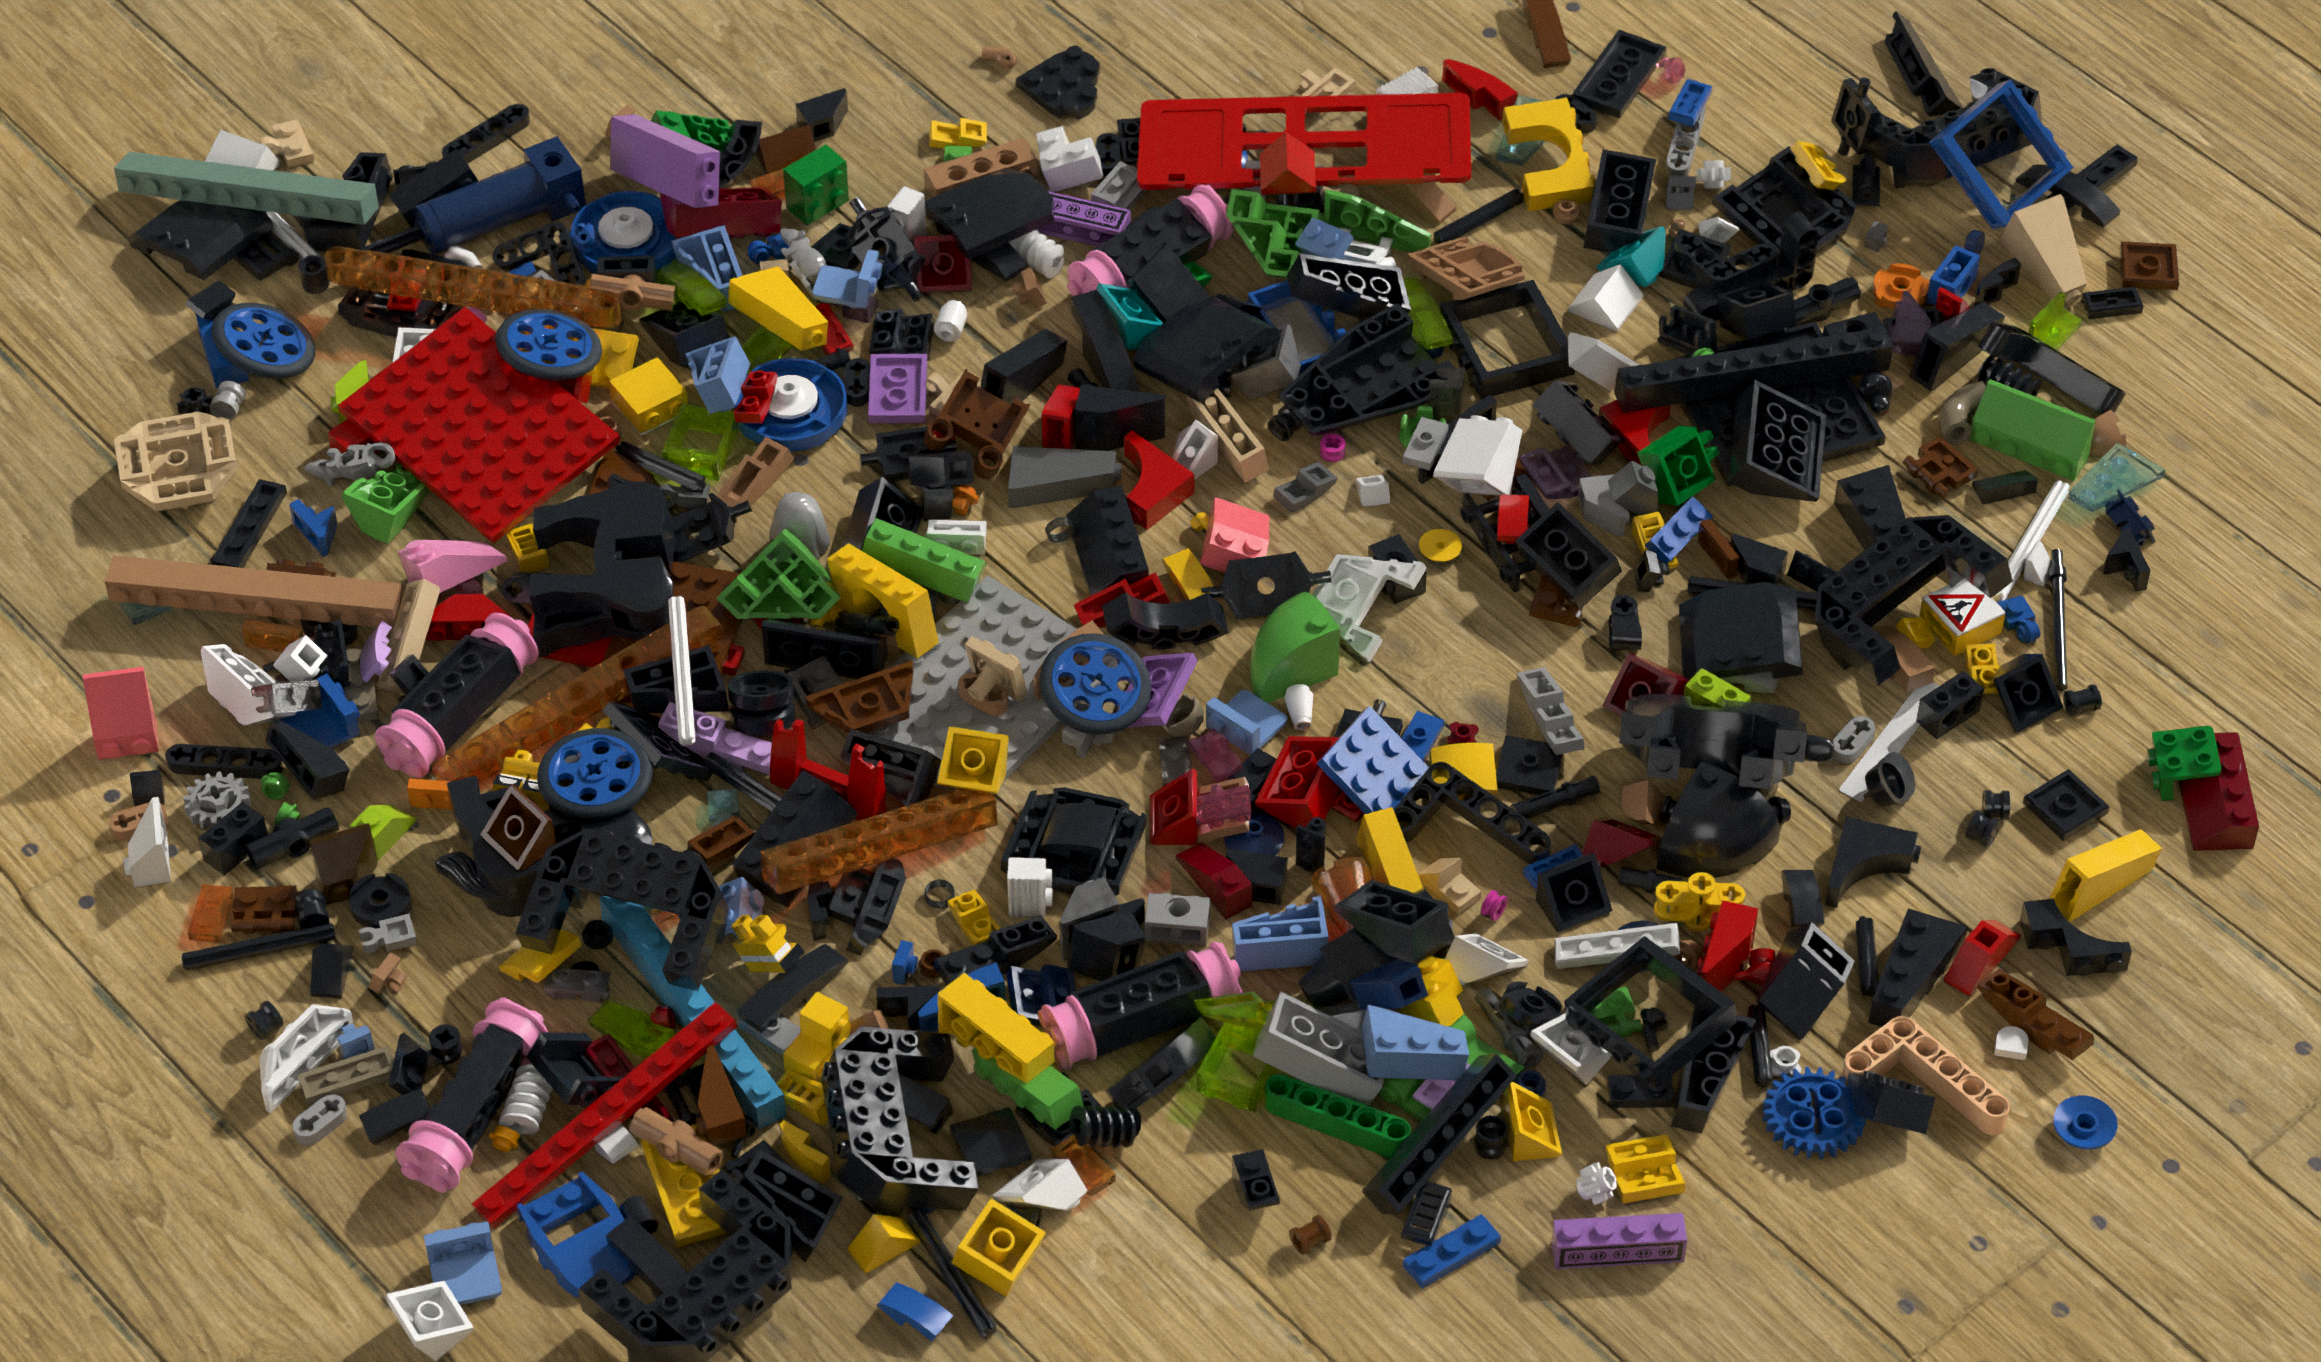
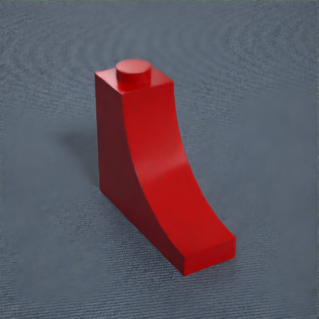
M1616 399L1599 407V417L1603 416L1622 439L1617 446L1618 450L1630 462L1634 461L1641 465L1637 452L1650 445V434L1659 424L1670 418L1671 405L1622 412Z
M1134 431L1124 436V456L1134 464L1140 474L1137 485L1126 496L1133 522L1148 530L1194 494L1195 474Z

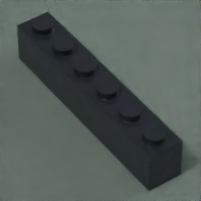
M1497 1053L1479 1055L1361 1192L1382 1214L1400 1213L1517 1075Z

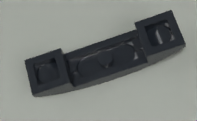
M2043 164L2032 165L2016 178V183L2030 188L2050 168ZM2069 171L2048 189V191L2056 195L2061 194L2067 201L2081 207V217L2102 228L2120 215V209L2106 194L2073 172Z

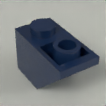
M1399 958L1350 981L1357 1004L1361 1010H1366L1367 1005L1382 1009L1402 1008L1428 996L1420 969L1414 963L1404 962Z

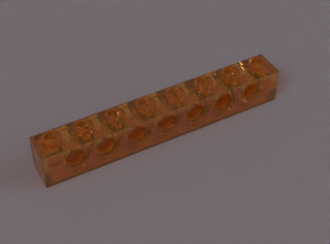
M959 789L760 851L762 877L778 894H782L997 826L996 799L987 792Z

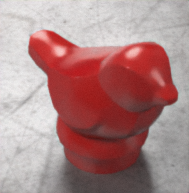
M1770 948L1751 950L1750 958L1748 959L1750 967L1744 972L1734 974L1733 981L1748 980L1763 987L1776 958L1775 950Z

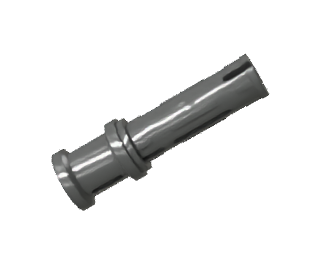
M1485 988L1478 992L1475 996V1001L1504 1038L1503 1045L1506 1050L1511 1051L1518 1059L1517 1063L1524 1066L1525 1070L1535 1067L1542 1060L1544 1054L1541 1048L1535 1046L1529 1039V1032L1518 1027L1509 1014L1500 1010V1001L1494 995L1491 988ZM1495 1010H1496L1497 1013L1500 1015V1017L1503 1019V1022L1500 1020V1018L1498 1017V1015L1495 1013Z

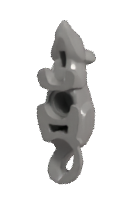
M782 228L780 231L781 238L789 248H782L781 251L812 298V291L822 266L826 265L825 259L820 252L809 245L810 240L805 237V231L799 232L794 229Z
M382 442L368 443L367 445H350L347 449L348 452L343 454L338 449L330 448L327 454L332 457L331 459H321L308 463L304 470L316 478L325 480L329 486L334 484L335 478L344 477L354 480L365 478L367 480L374 477L380 468L392 466L395 461V453L389 444ZM374 450H383L388 454L386 458L382 459L376 455Z

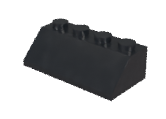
M1602 150L1583 248L1611 253L1641 239L1656 159Z
M881 477L859 490L842 547L849 543L862 551L865 538L875 518L917 534L922 517V508Z
M1122 486L1094 490L1066 515L1067 518L1071 519L1075 528L1072 539L1090 596L1124 579L1130 585L1149 576V568Z
M776 619L763 621L761 625L766 665L795 668L813 664L815 673L858 679L884 670L888 658L887 637Z
M802 771L733 862L737 877H743L762 894L789 908L810 880L813 871L819 868L857 817V811L827 783Z

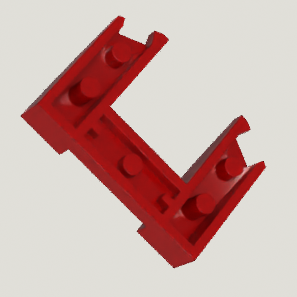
M778 719L774 724L771 744L770 783L788 790L800 773L805 771L827 783L858 813L855 818L856 820L875 827L887 811L883 762L879 761L876 766L869 762L866 763L862 760V752L865 748L856 743L852 749L849 776L807 759L804 721L795 720L792 724L793 730L784 729L783 721Z

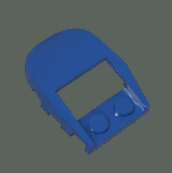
M578 1173V1178L524 1206L522 1203L517 1205L518 1219L520 1222L524 1221L527 1238L538 1255L539 1263L544 1270L548 1269L556 1277V1282L571 1295L580 1298L578 1288L602 1268L622 1285L629 1282L636 1275L629 1269L628 1260L608 1244L606 1234L622 1223L624 1218L612 1197L585 1173ZM598 1205L609 1216L553 1246L545 1234Z

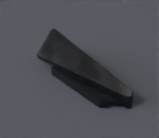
M1895 11L1892 15L1895 20L1892 34L1886 35L1884 43L1911 93L1916 97L1921 95L1925 112L1929 117L1944 115L1948 111H1956L1963 108L1910 21Z

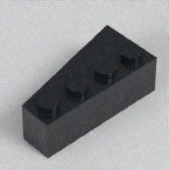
M360 152L342 175L343 180L375 184L379 208L365 225L318 218L307 221L302 228L308 244L314 250L349 253L366 246L393 179L386 153Z
M1299 253L1287 274L1292 297L1362 320H1366L1396 303L1407 314L1411 310L1400 267Z
M1695 1005L1685 1036L1710 1017ZM1736 1015V1023L1680 1068L1671 1127L1702 1134L1749 1040L1756 1019Z

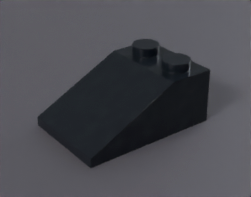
M689 299L673 304L672 311L661 309L639 318L640 324L669 360L684 368L689 367L686 353L729 338L722 315Z
M1081 385L1075 407L1076 449L1110 451L1123 448L1124 436L1131 431H1134L1148 442L1165 438V395Z
M1370 880L1335 905L1336 913L1383 952L1404 962L1414 963L1450 936L1448 903L1375 880Z

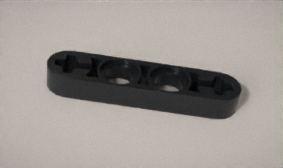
M523 104L508 106L445 145L442 149V157L444 158L457 149L466 163H470L525 129L530 123L529 109ZM496 127L503 128V130L500 132L490 131L492 128ZM474 140L482 141V143L479 145L469 144L471 141Z
M175 744L168 748L165 753L169 770L176 774L203 776L209 774L210 776H216L218 772H221L222 777H227V775L232 773L235 778L262 779L264 775L268 776L269 773H282L283 763L272 749ZM207 757L217 758V761L213 764L206 765L202 763V760ZM242 758L247 760L242 766L236 767L231 765L236 759Z

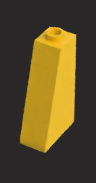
M779 266L729 280L728 303L801 351L826 344L828 321Z
M1393 807L1363 815L1356 840L1375 881L1413 893L1423 888Z
M2140 829L2067 859L2049 899L2055 900L2061 914L2068 922H2071L2152 871L2162 848Z

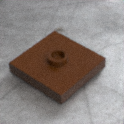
M2121 241L2122 287L2178 290L2179 271L2176 244Z

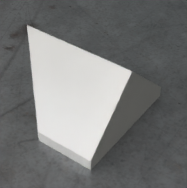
M1195 420L1192 425L1178 433L1172 458L1193 472L1196 479L1217 464L1218 436L1202 423Z

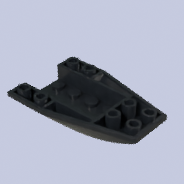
M1396 303L1353 326L1279 394L1278 398L1311 436H1319L1417 408L1464 383L1465 378L1449 360L1438 365L1412 336L1414 321Z

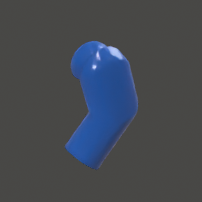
M579 223L577 225L578 230H575L577 240L584 247L590 248L595 243L594 227L589 223L587 225Z

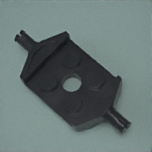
M860 197L854 198L849 204L858 216L847 235V242L863 265L867 251H877L878 244L884 241L887 245V250L884 255H878V262L882 263L880 279H877V288L883 292L903 288L907 290L913 302L920 300L923 294L915 284V279L926 257L917 252L893 215L895 212L894 208L880 207L869 211L860 200Z
M710 493L708 495L711 502L672 517L671 521L676 537L673 562L681 563L730 543L734 539L736 517L752 512L749 501L746 500L733 507H728L714 493ZM693 533H699L696 538L688 539Z
M1294 551L1278 555L1229 560L1222 584L1201 588V593L1210 592L1209 595L1212 598L1221 597V599L1225 600L1236 619L1270 615L1277 607L1293 596L1302 592L1309 593L1310 588L1314 587V584L1332 583L1331 577L1322 578L1331 576L1330 570L1313 574L1309 572L1297 552ZM1270 578L1275 585L1273 592L1270 594L1261 593L1257 587L1259 580Z

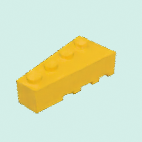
M963 973L937 993L939 1033L954 1035L957 1037L956 1042L964 1048H967L969 1045L975 1047L981 1058L989 1060L991 1057L996 1059L999 1068L1025 1083H1029L1054 1063V1042L1047 1033L1040 1032L1032 1026L1024 1015H1018L1009 1008L1002 998L991 994L979 980H974L966 973Z

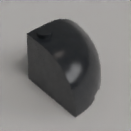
M1702 761L1684 788L1671 814L1660 845L1656 869L1688 878L1699 872L1714 874V878L1738 873L1739 868L1750 863L1757 864L1777 845L1780 833L1777 816L1768 801L1755 788L1739 786V777Z

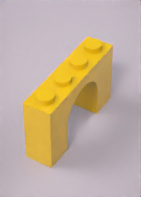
M1567 98L1504 107L1502 126L1508 145L1530 141H1547L1558 146L1567 158V161L1558 168L1524 174L1521 190L1524 194L1527 211L1553 208L1554 204L1560 200H1572L1577 204L1591 202L1596 178L1594 174H1590L1589 155L1582 148V132L1577 130L1575 125L1576 112L1574 108H1570Z
M849 543L827 558L832 582L841 596L837 601L838 608L852 613L870 614L880 607L879 600L889 616L896 618L899 622V630L894 629L897 632L895 634L897 646L917 659L939 643L928 590Z

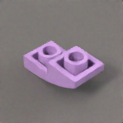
M383 620L368 637L362 649L360 672L365 682H368L373 674L380 676L389 664L385 658L391 651V648L387 646L390 640L386 638V635L392 627Z

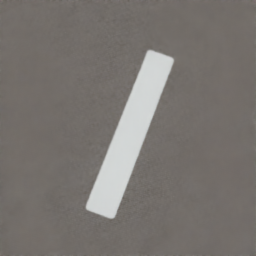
M1931 683L1914 689L1839 788L1840 792L1858 801L1865 799L1863 795L1867 791L1865 784L1867 771L1878 764L1887 754L1892 752L1899 753L1920 726L1916 722L1920 698L1939 687V685Z

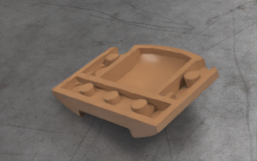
M1460 237L1407 254L1408 261L1422 280L1431 278L1434 282L1453 292L1454 300H1464L1524 280L1522 265L1513 255L1484 241L1474 245H1467L1468 238Z

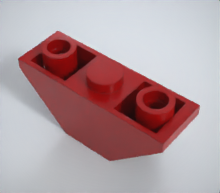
M454 594L435 607L425 640H461L465 635L470 636L474 630L482 629L485 626L486 618L492 613H502L509 617L511 616L484 594Z
M1982 920L1964 940L1944 977V982L1970 997L1978 988V984L1988 977L2021 939V934L1997 920Z

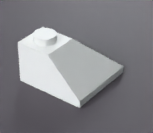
M158 797L151 799L128 844L129 857L123 858L126 876H132L134 887L171 882L168 835Z
M1476 933L1455 936L1445 960H1450L1461 985L1478 982L1525 967L1529 960Z
M1037 1159L992 1195V1198L996 1202H1012L1016 1205L1068 1211L1080 1203L1079 1198L1088 1190L1069 1159Z

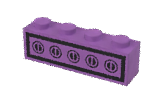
M1049 192L1053 196L1055 210H1053L1054 222L1037 229V231L1041 234L1098 247L1127 228L1131 223V210Z
M1683 1213L1554 1220L1552 1249L1555 1269L1684 1262L1687 1235Z

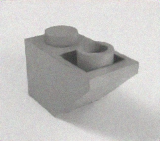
M1614 475L1580 478L1578 500L1584 519L1616 536H1624L1625 524L1629 523V511L1613 501L1608 480Z

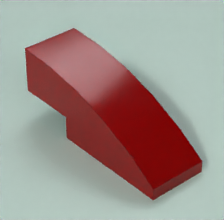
M1451 59L1443 60L1442 81L1455 93L1467 94L1470 98V107L1474 110L1484 106L1500 121L1503 117L1504 107L1517 105L1518 93L1497 77L1463 62Z
M1155 572L1130 585L1124 579L1073 605L1082 626L1093 621L1100 628L1106 627L1102 606L1125 592L1139 600L1150 603L1169 604L1171 602Z

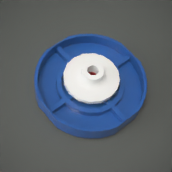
M640 191L613 192L586 204L573 220L571 238L580 262L592 274H597L599 257L654 255L656 271L665 269L675 259L671 241L676 240V237L667 230L660 197ZM579 223L586 225L589 223L594 227L595 243L590 248L584 247L577 240L575 230H578L577 225Z
M782 358L763 363L752 371L777 372L778 376L769 410L762 423H736L745 437L759 445L767 437L788 448L790 452L819 447L843 425L846 419L847 398L845 386L835 372L813 360ZM740 391L737 403L733 407L734 411L743 398L742 391Z

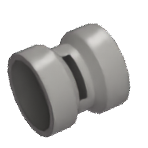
M223 381L216 391L217 395L210 404V410L217 418L222 417L233 420L239 411V405L242 404L246 396V391L236 382Z

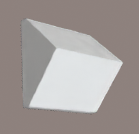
M220 130L205 162L274 170L280 166V161L267 146Z
M1620 264L1595 273L1568 307V312L1618 332L1643 299V293Z
M1572 332L1568 336L1569 366L1609 391L1615 388L1618 368L1639 365L1598 339Z
M1566 1013L1531 1031L1530 1036L1541 1050L1585 1085L1592 1080L1611 1057L1609 1052L1602 1047H1596L1589 1040L1588 1036L1580 1030L1571 1028L1565 1019Z
M445 1281L386 1294L385 1299L413 1345L435 1361L473 1331L474 1327Z

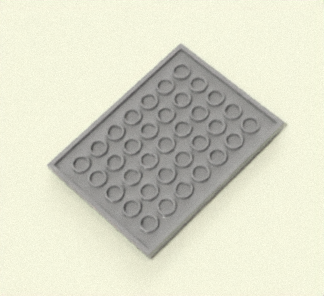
M987 576L976 586L969 603L960 601L935 624L939 641L937 645L918 659L905 652L889 667L891 668L909 661L913 662L914 675L909 719L868 732L867 734L927 750L941 760L949 726L1008 735L1007 767L1004 782L1064 724L1050 711L1043 697L1038 700L1034 697V675L1050 651L1077 630V628L992 577ZM971 636L980 641H989L997 650L1004 654L1010 653L1014 655L1021 663L1027 695L1021 702L1009 696V708L1004 714L998 716L989 715L959 697V678L966 673H972L965 648V643ZM1107 656L1102 659L1104 665L1109 668L1118 666V661L1114 657ZM1096 680L1093 683L1091 682V686L1095 688L1101 682ZM1072 682V683H1070V684H1068V685H1066V686H1064V687H1066V688H1067V687H1071V686L1074 685V682ZM1076 700L1073 702V707L1075 708L1078 702L1085 704L1086 702L1083 700ZM940 768L934 785L974 810L991 794L938 785Z

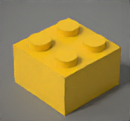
M991 1198L957 1247L952 1264L1007 1297L1039 1250L1046 1232Z

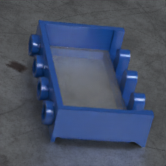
M1288 280L1248 293L1249 302L1263 307L1254 317L1276 328L1285 324L1291 326L1301 364L1298 376L1346 333L1344 328L1334 329L1335 316L1332 310L1323 312L1322 306L1292 297Z

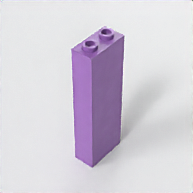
M636 114L612 116L610 170L693 208L718 205L720 151Z

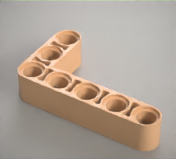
M1899 1016L1893 1018L1845 1056L1842 1077H1846L1845 1086L1849 1085V1073L1862 1076L1863 1070L1883 1076L1898 1063H1901L1985 1134L1998 1135L2005 1130L2010 1109L2009 1101L1908 1017Z

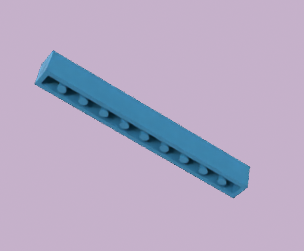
M606 896L599 898L602 920L612 928L613 936L663 1003L672 1008L674 1017L682 1028L687 1026L714 1003L702 985H700L698 991L668 984L662 969L671 943L642 905ZM733 1030L714 1047L739 1105L753 1119L757 1129L761 1130L786 1116L784 1093L738 1032Z

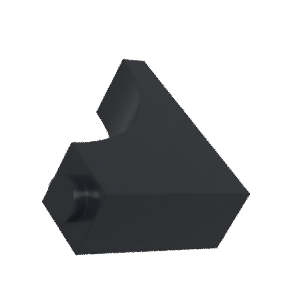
M1846 817L1828 885L1825 905L1837 908L1844 893L1856 882L1866 877L1882 873L1909 874L1912 863L1918 864L1922 846L1916 845L1918 832Z

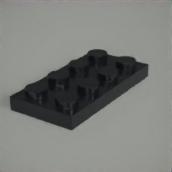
M1619 29L1573 91L1572 96L1592 109L1620 119L1665 57L1667 47Z

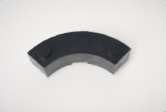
M735 119L728 130L725 149L720 154L719 189L730 187L751 161L760 141L762 122Z
M1125 592L1102 606L1107 632L1122 642L1133 646L1138 642L1150 644L1152 649L1165 650L1175 648L1176 643L1192 641L1194 646L1229 633L1223 606L1207 592L1187 601L1169 604L1142 601Z

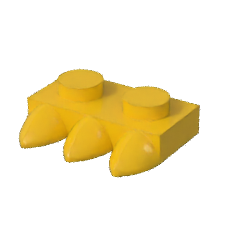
M1796 141L1790 148L1796 156V162L1810 175L1809 179L1815 187L1835 190L1846 181L1844 176L1833 171L1836 168V164L1824 158L1827 152L1821 147L1812 143Z

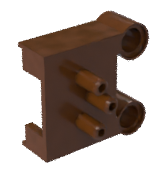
M965 369L938 417L931 420L928 424L923 441L929 450L937 452L947 447L952 434L980 449L973 465L975 474L982 479H991L998 473L1003 462V454L1031 404H1025L1014 398L1012 404L1003 401L978 387L977 384L980 378L968 372V369ZM932 431L941 432L944 438H936ZM982 459H990L994 466L985 465Z

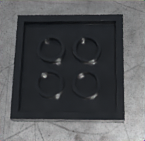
M609 702L604 708L603 712L611 719L610 725L617 731L631 736L648 754L653 768H665L674 775L682 773L691 780L698 778L708 781L713 775L711 770L704 766V760L698 754L680 745L679 742L658 727L661 717L613 702Z

